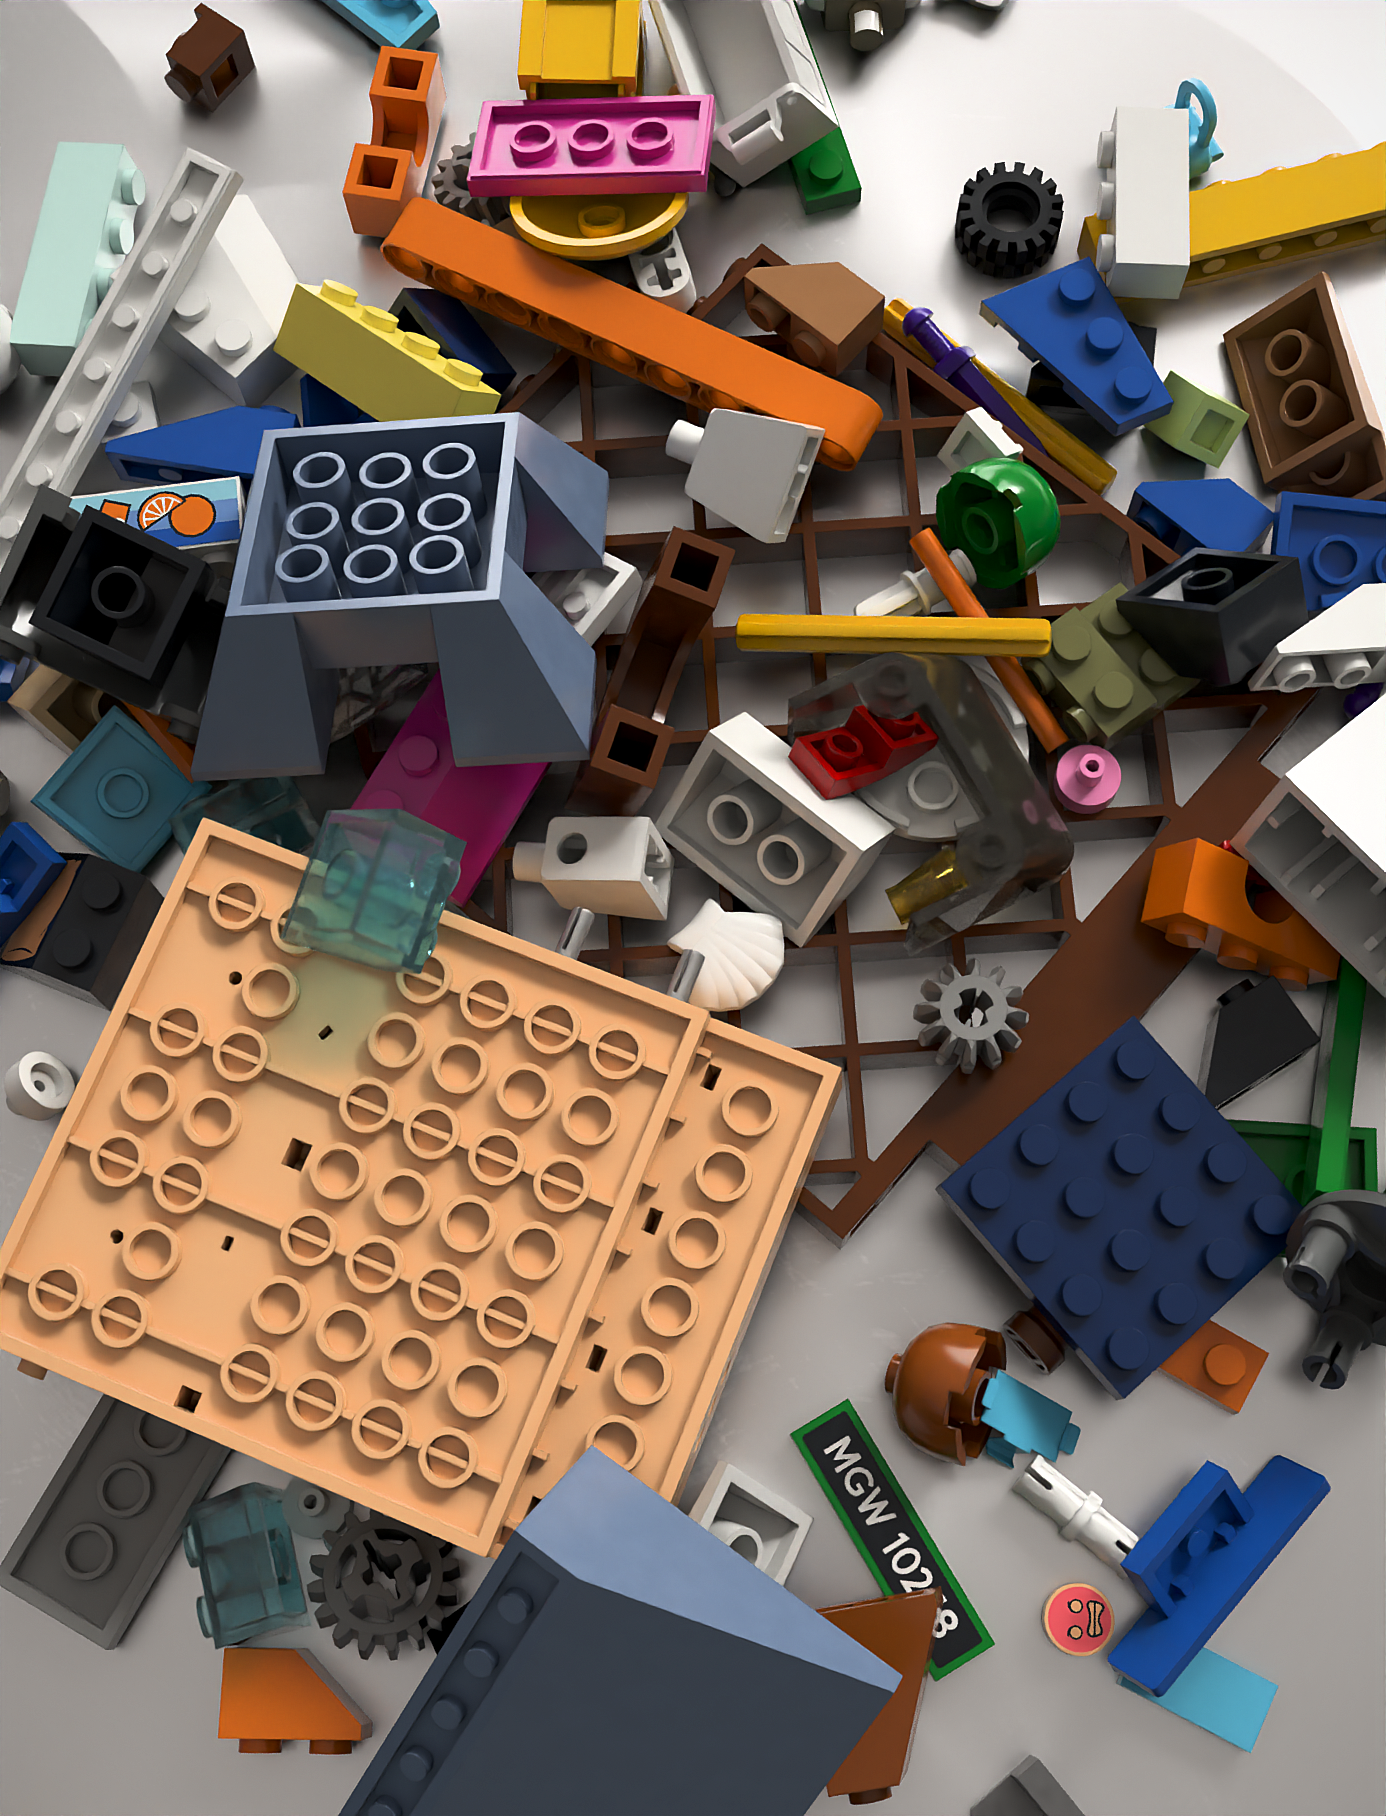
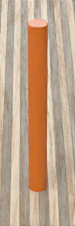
M929 527L915 535L909 541L910 545L956 615L967 618H989L931 528ZM984 656L1047 753H1051L1068 742L1070 739L1016 657Z

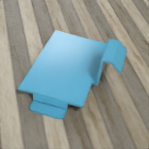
M998 1369L995 1378L989 1379L981 1403L985 1408L983 1409L980 1421L1000 1431L1004 1436L988 1437L985 1446L987 1454L1011 1468H1014L1013 1457L1015 1453L1030 1454L1031 1449L1055 1463L1059 1451H1064L1070 1455L1073 1454L1081 1429L1069 1423L1072 1411Z

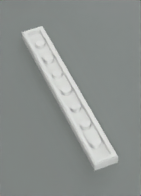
M189 147L184 152L0 487V572L40 485L43 484L68 497L74 491L242 185L244 178L236 170Z

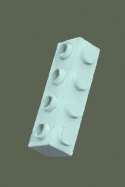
M58 142L11 325L9 342L16 349L21 363L30 375H63L113 283L110 275L124 263L126 254L128 255L133 247L134 218L137 206L141 205L145 199L146 184L142 171L137 169L124 144Z

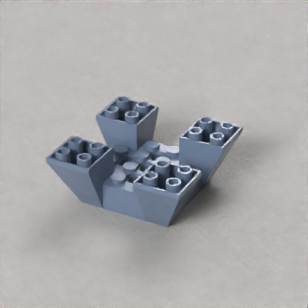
M520 412L264 430L247 499L231 575V588L190 771L193 781L324 774L340 681L338 668L439 662L453 758L456 767L590 760L597 667L595 651L525 573L604 568L610 483L608 472Z

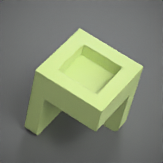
M1170 370L1163 384L1174 401L1171 411L1168 415L1146 423L1143 426L1172 447L1219 469L1250 414L1211 389Z

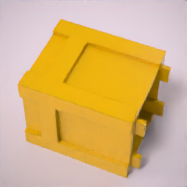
M523 0L517 76L519 89L526 90L527 100L644 96L647 30L646 21L643 19L642 0Z

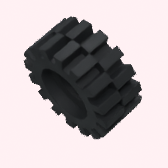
M999 162L994 164L993 175H990L986 167L977 171L975 181L969 178L966 182L958 203L955 238H958L957 248L960 254L968 252L967 263L973 268L983 261L985 262L983 274L993 276L995 267L1003 268V278H1013L1014 269L1019 267L1022 276H1026L1032 273L1034 262L1041 268L1047 263L1049 253L1053 255L1064 211H1062L1064 201L1061 193L1055 195L1057 184L1052 178L1041 184L1044 171L1034 167L1031 174L1027 175L1023 173L1025 163L1015 162L1013 172H1006L1005 162ZM999 209H1012L1027 216L1030 219L1031 225L1022 231H1002L987 221V215Z

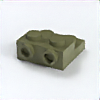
M1121 582L1081 611L1075 606L1051 623L1052 642L1048 656L1021 657L1020 660L1022 668L1041 696L1048 694L1062 710L1063 721L1070 733L1081 743L1086 744L1089 742L1091 745L1099 746L1107 751L1198 685L1201 680L1179 676L1118 612L1115 599L1128 592V589Z

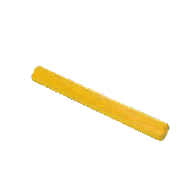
M895 298L884 308L882 329L934 369L937 363L913 335L906 338L903 333L902 322L904 316L913 307L905 300ZM942 331V333L947 337V339H949V341L954 345L955 348L961 346L949 335H947L944 331ZM974 357L971 362L1041 441L1049 458L1099 496L1106 493L1115 481L1117 475L1116 468L988 366Z
M742 614L739 616L736 624L735 636L737 648L741 651L1046 657L1051 649L1052 629L1050 621L1046 619Z

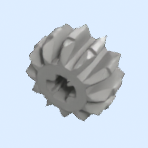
M976 957L968 960L965 976H961L957 968L951 963L942 965L940 970L942 983L926 979L921 986L920 993L928 1002L916 1004L913 1010L914 1020L928 1024L919 1032L918 1041L920 1045L930 1046L941 1042L942 1045L939 1048L935 1061L939 1065L944 1066L949 1062L953 1053L961 1055L960 1067L961 1071L965 1074L973 1072L977 1055L981 1057L984 1064L993 1070L999 1067L1002 1061L999 1049L1015 1053L1022 1040L1014 1030L1026 1027L1029 1020L1027 1012L1013 1007L1023 996L1021 986H1010L1001 990L999 986L1006 973L1003 967L997 966L994 968L988 978L980 976L981 965ZM969 1005L970 1013H973L975 1008L981 1010L984 1015L980 1026L970 1027L971 1019H968L965 1025L957 1019L961 1006Z

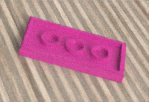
M714 95L483 101L467 176L470 197L706 192L716 116Z

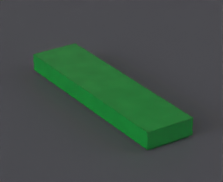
M1342 955L1340 956L1336 980L1328 981L1301 1200L1303 1207L1321 1195L1343 1190L1367 980Z

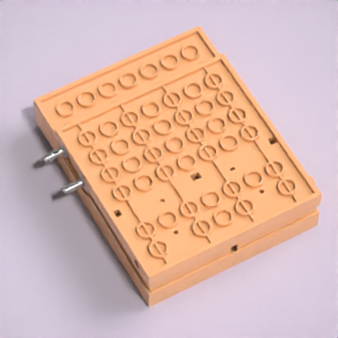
M203 817L0 1248V1349L22 1358L17 1370L26 1375L44 1380L47 1371L51 1370L485 1558L497 1559L513 1531L591 1445L677 1508L842 1089V1068L711 1018L709 1011L688 1004L706 959L703 954L693 951V949L683 950L665 994L576 961L595 918V915L588 909H583L582 907L573 908L556 950L553 952Z

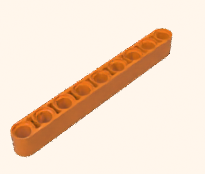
M422 197L410 199L380 246L383 258L394 269L405 276L708 413H711L714 408L728 409L823 428L826 431L815 461L830 468L846 472L854 470L883 418L880 406L871 397L852 387Z

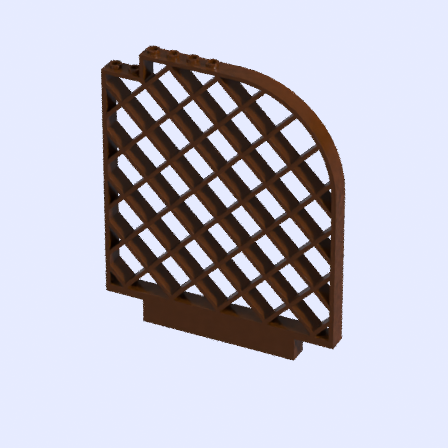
M761 243L746 259L744 257L737 259L727 270L722 284L708 298L705 296L698 298L686 314L724 330L745 309L744 276L752 268L791 264ZM631 281L625 286L640 293L639 287ZM881 332L875 336L843 371L866 369L890 387L893 420H885L879 423L858 462L897 459L903 516L814 522L809 475L797 508L798 523H792L785 542L765 543L754 538L739 527L707 529L705 506L692 498L694 530L686 531L736 550L731 565L802 560L806 615H822L817 559L906 553L908 571L914 574L926 567L909 541L929 527L945 551L948 550L941 538L936 513L921 514L915 458L937 457L964 414L980 406ZM778 334L739 337L813 371L827 372L821 366L813 367L805 363L796 354L793 346ZM560 345L556 348L552 360L537 375L531 374L525 377L514 391L512 399L498 412H520L536 424H539L578 385L580 387L582 441L564 443L608 472L609 479L686 474L690 472L692 466L666 454V443L669 435L596 440L594 388L641 385L644 383ZM686 403L687 422L699 427L698 408ZM910 403L929 418L911 419ZM987 412V414H988L993 420L999 421L998 419H996L994 416H992L990 413ZM1000 422L1003 426L1001 429L1015 444H1020L1023 447V451L1017 460L1033 467L1049 484L1056 497L1061 518L1060 535L1056 543L1094 541L1119 560L1121 582L1128 591L1181 557ZM814 461L813 465H819L821 463ZM671 531L606 535L605 552L636 567L638 571H649ZM1035 571L1015 582L1018 607L984 610L989 618L1046 619L1051 624L1075 606L1081 611L1092 602L1040 605ZM529 572L525 574L529 578H532L536 572ZM954 611L931 613L927 617L958 616ZM712 614L700 632L685 664H703L708 730L674 732L662 767L689 765L708 731L720 725L716 663L810 657L815 722L764 726L792 748L797 737L840 727L841 721H831L825 656L853 653L741 651L737 648L736 626L713 627ZM607 628L591 646L597 658L595 681L597 713L609 681V670H613L625 633L607 634ZM916 655L917 660L936 659L935 655ZM439 662L424 663V673L412 683L431 682L440 668ZM1261 662L1247 672L1246 677L1242 680L1244 694L1177 699L1130 734L1141 735L1150 805L1105 808L1092 814H1081L1071 810L1064 811L1063 804L1057 798L1053 787L1054 774L1058 766L1057 749L1048 754L1027 723L1028 742L1034 743L1041 812L1001 815L991 825L975 834L945 842L916 841L892 834L879 854L936 851L943 927L849 933L845 899L831 915L833 934L814 935L802 948L788 937H783V967L835 964L842 1044L796 1047L792 1049L842 1068L845 1077L851 1158L813 1161L804 1186L854 1183V1186L833 1210L803 1186L794 1210L841 1250L924 1152L952 1174L1125 1021L1135 1016L1140 1022L1202 949L1172 944L1165 939V932L1141 922L1156 849L1194 838H1200L1217 847L1224 841L1232 840L1281 780L1263 766L1261 762L1320 695L1324 686L1305 687L1294 692H1282L1279 696L1273 690L1250 691L1248 682L1263 663ZM373 666L350 668L349 690L352 721L356 677ZM1048 694L1041 696L1068 738L1076 739L1063 721L1062 710L1058 706L1052 707L1051 698ZM373 713L353 725L361 765L367 781L386 753V751L377 752ZM1250 728L1181 808L1176 804L1167 733ZM581 760L552 762L546 774L577 772ZM509 835L481 881H493L494 919L470 899L465 907L461 908L433 892L431 893L450 912L513 936L511 879H515L513 874L515 847H510ZM1155 837L1083 922L1078 920L1075 911L1068 842ZM663 839L675 859L674 868L698 867ZM1045 844L1053 919L975 925L962 924L955 850ZM1257 880L1245 881L1246 896L1256 886L1255 882ZM718 882L720 907L724 912H733L732 893ZM607 914L609 949L582 950L576 960L626 979V977L674 974L681 954L671 949L668 945L624 948L623 916ZM1058 949L1023 990L1021 1000L1013 1006L1029 1014L1026 1027L1014 1030L1022 1040L1018 1050L1012 1053L999 1049L1002 1061L1000 1066L993 1070L986 1066L981 1057L977 1055L975 1067L971 1074H965L961 1071V1055L953 1053L949 1062L945 1065L957 1064L958 1066L874 1162L868 1158L861 1071L938 1066L939 1064L935 1059L942 1043L938 1042L930 1046H921L918 1039L858 1043L851 962L946 956V962L955 966L961 976H965L967 966L966 955ZM961 1006L957 1019L964 1025L968 1019H971L970 1027H973L970 1006ZM740 1009L727 1011L728 1024L741 1029Z

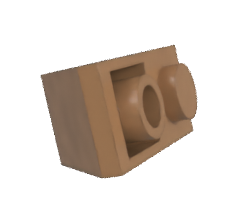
M839 262L752 268L744 276L745 310L750 319L760 329L766 332L774 331L789 342L796 354L805 363L813 367L821 366L835 378L882 330L885 296Z

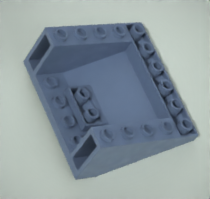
M591 1445L513 1531L338 1816H804L895 1693L903 1675Z

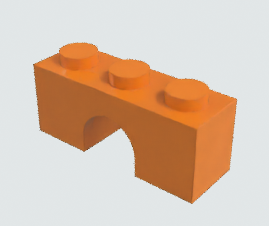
M382 45L369 91L373 111L370 145L355 143L342 194L353 232L386 238L410 199L421 197L447 97L438 53Z
M1200 838L1156 849L1141 922L1165 932V939L1168 942L1187 948L1205 949L1216 954L1217 962L1229 968L1253 970L1268 978L1274 975L1285 991H1305L1308 984L1336 980L1341 954L1277 890L1256 894L1252 911L1245 893L1248 860Z

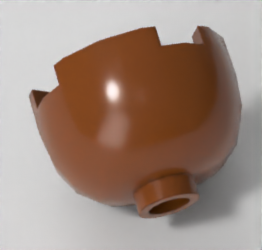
M946 1322L929 1326L908 1344L903 1355L896 1353L892 1357L886 1371L885 1391L893 1395V1414L901 1432L918 1450L937 1459L960 1466H965L966 1456L976 1459L979 1457L993 1428L980 1421L983 1409L985 1408L981 1401L988 1381L992 1378L993 1367L1006 1371V1343L1001 1332L976 1325Z

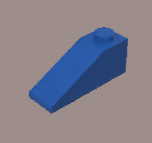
M264 405L259 409L235 406L109 440L106 444L105 453L118 477L123 481L163 486L239 476L247 495H249L264 430L302 427L297 414H291L277 406Z

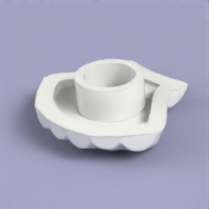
M711 898L705 902L694 919L667 942L671 949L681 955L684 949H693V951H698L705 956L706 959L688 1001L689 1004L706 1011L721 1012L739 1010L759 999L775 982L784 965V938L782 923L775 915L763 913L724 912L720 905Z

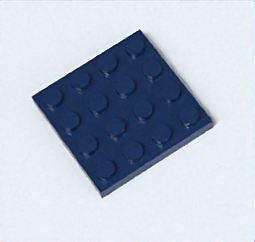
M1132 1016L935 1188L937 1193L1115 1400L1125 1399L1288 1246L1286 1244L1287 1234L1295 1218L1303 1208L1135 1016Z

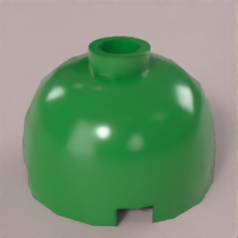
M987 458L974 462L950 476L952 477L950 482L940 487L936 495V519L941 538L948 551L957 546L964 552L974 568L978 583L987 588L1004 589L1032 574L1047 561L1060 535L1061 518L1057 500L1052 489L1033 467L1017 459Z

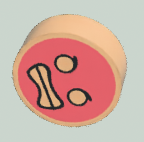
M1072 1583L1055 1589L1046 1599L1042 1609V1627L1046 1637L1055 1648L1069 1655L1089 1656L1097 1653L1106 1646L1114 1631L1115 1618L1110 1602L1101 1591L1088 1584Z

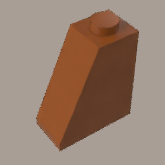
M941 1586L814 1609L903 1675L895 1693L827 1783L828 1797L848 1794L850 1804L852 1805L879 1802L892 1797L891 1787L899 1786L906 1775L944 1602Z

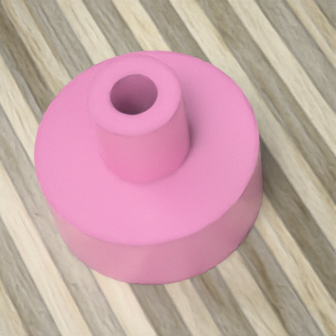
M1080 745L1067 751L1058 763L1053 779L1055 794L1059 801L1071 811L1081 814L1097 813L1109 806L1115 798L1121 783V769L1115 757L1099 746Z

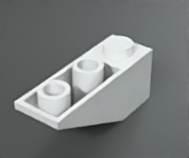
M1386 583L1361 585L1278 643L1249 680L1248 686L1250 691L1279 689L1282 692H1294L1305 687L1335 686L1336 688L1345 689L1358 684L1386 682Z

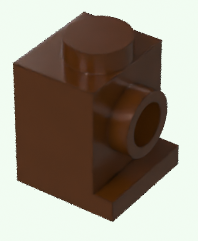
M200 3L194 9L197 18L196 23L187 32L179 35L174 41L172 48L165 54L171 70L164 76L168 87L185 102L194 100L213 113L256 66L244 30L203 3Z

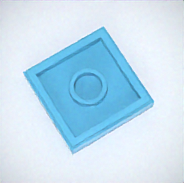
M114 705L30 802L99 858L140 873L213 786L207 781H195L191 784L150 734Z

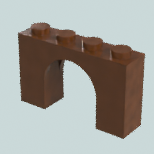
M673 526L642 584L592 727L590 760L580 761L564 808L588 817H635L654 791L675 728L664 724L673 694L700 632L717 607L736 550Z

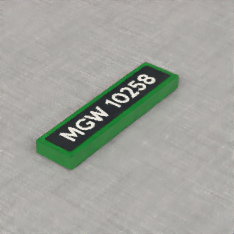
M849 1399L790 1433L795 1446L883 1595L888 1596L941 1586L944 1602L929 1667V1673L933 1680L937 1682L994 1646L993 1639Z

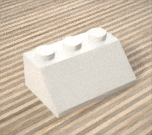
M743 712L708 731L654 826L663 839L756 913L775 915L782 923L783 934L802 948L865 877L896 828L851 793L826 800L789 759L788 756L792 748L748 713Z

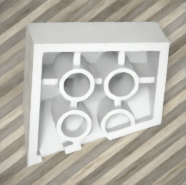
M247 194L234 197L162 328L158 339L238 405L258 408L299 368L273 351L295 285L300 283ZM122 265L110 275L113 282Z

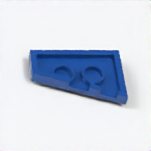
M1089 256L981 301L979 315L994 328L999 324L1019 342L1017 349L1033 363L1039 360L1064 383L1063 390L1115 437L1170 413L1174 402Z

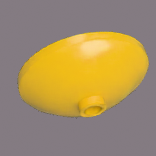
M689 192L511 196L510 212L514 228L519 235L530 244L545 252L574 260H609L645 249L666 236L684 216L689 203Z

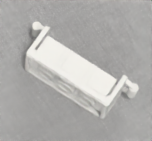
M648 0L680 95H714L716 116L710 162L742 187H746L839 127L793 0Z

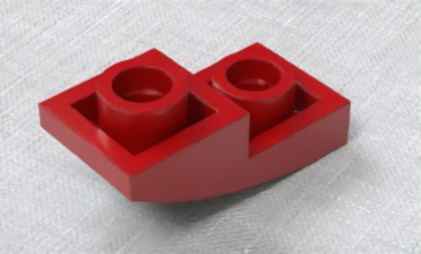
M901 696L855 706L843 727L797 737L788 757L826 800L866 787L902 769L933 749L939 737L923 721L917 710Z

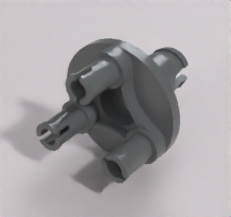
M1386 1188L1383 1193L1368 1190H1340L1321 1195L1302 1208L1287 1234L1286 1244L1288 1246L1285 1248L1287 1266L1283 1272V1280L1294 1294L1307 1299L1322 1314L1319 1321L1321 1332L1310 1353L1305 1356L1302 1368L1307 1378L1313 1382L1323 1363L1328 1364L1329 1368L1319 1385L1325 1389H1339L1345 1384L1348 1372L1359 1351L1365 1350L1371 1343L1386 1346Z

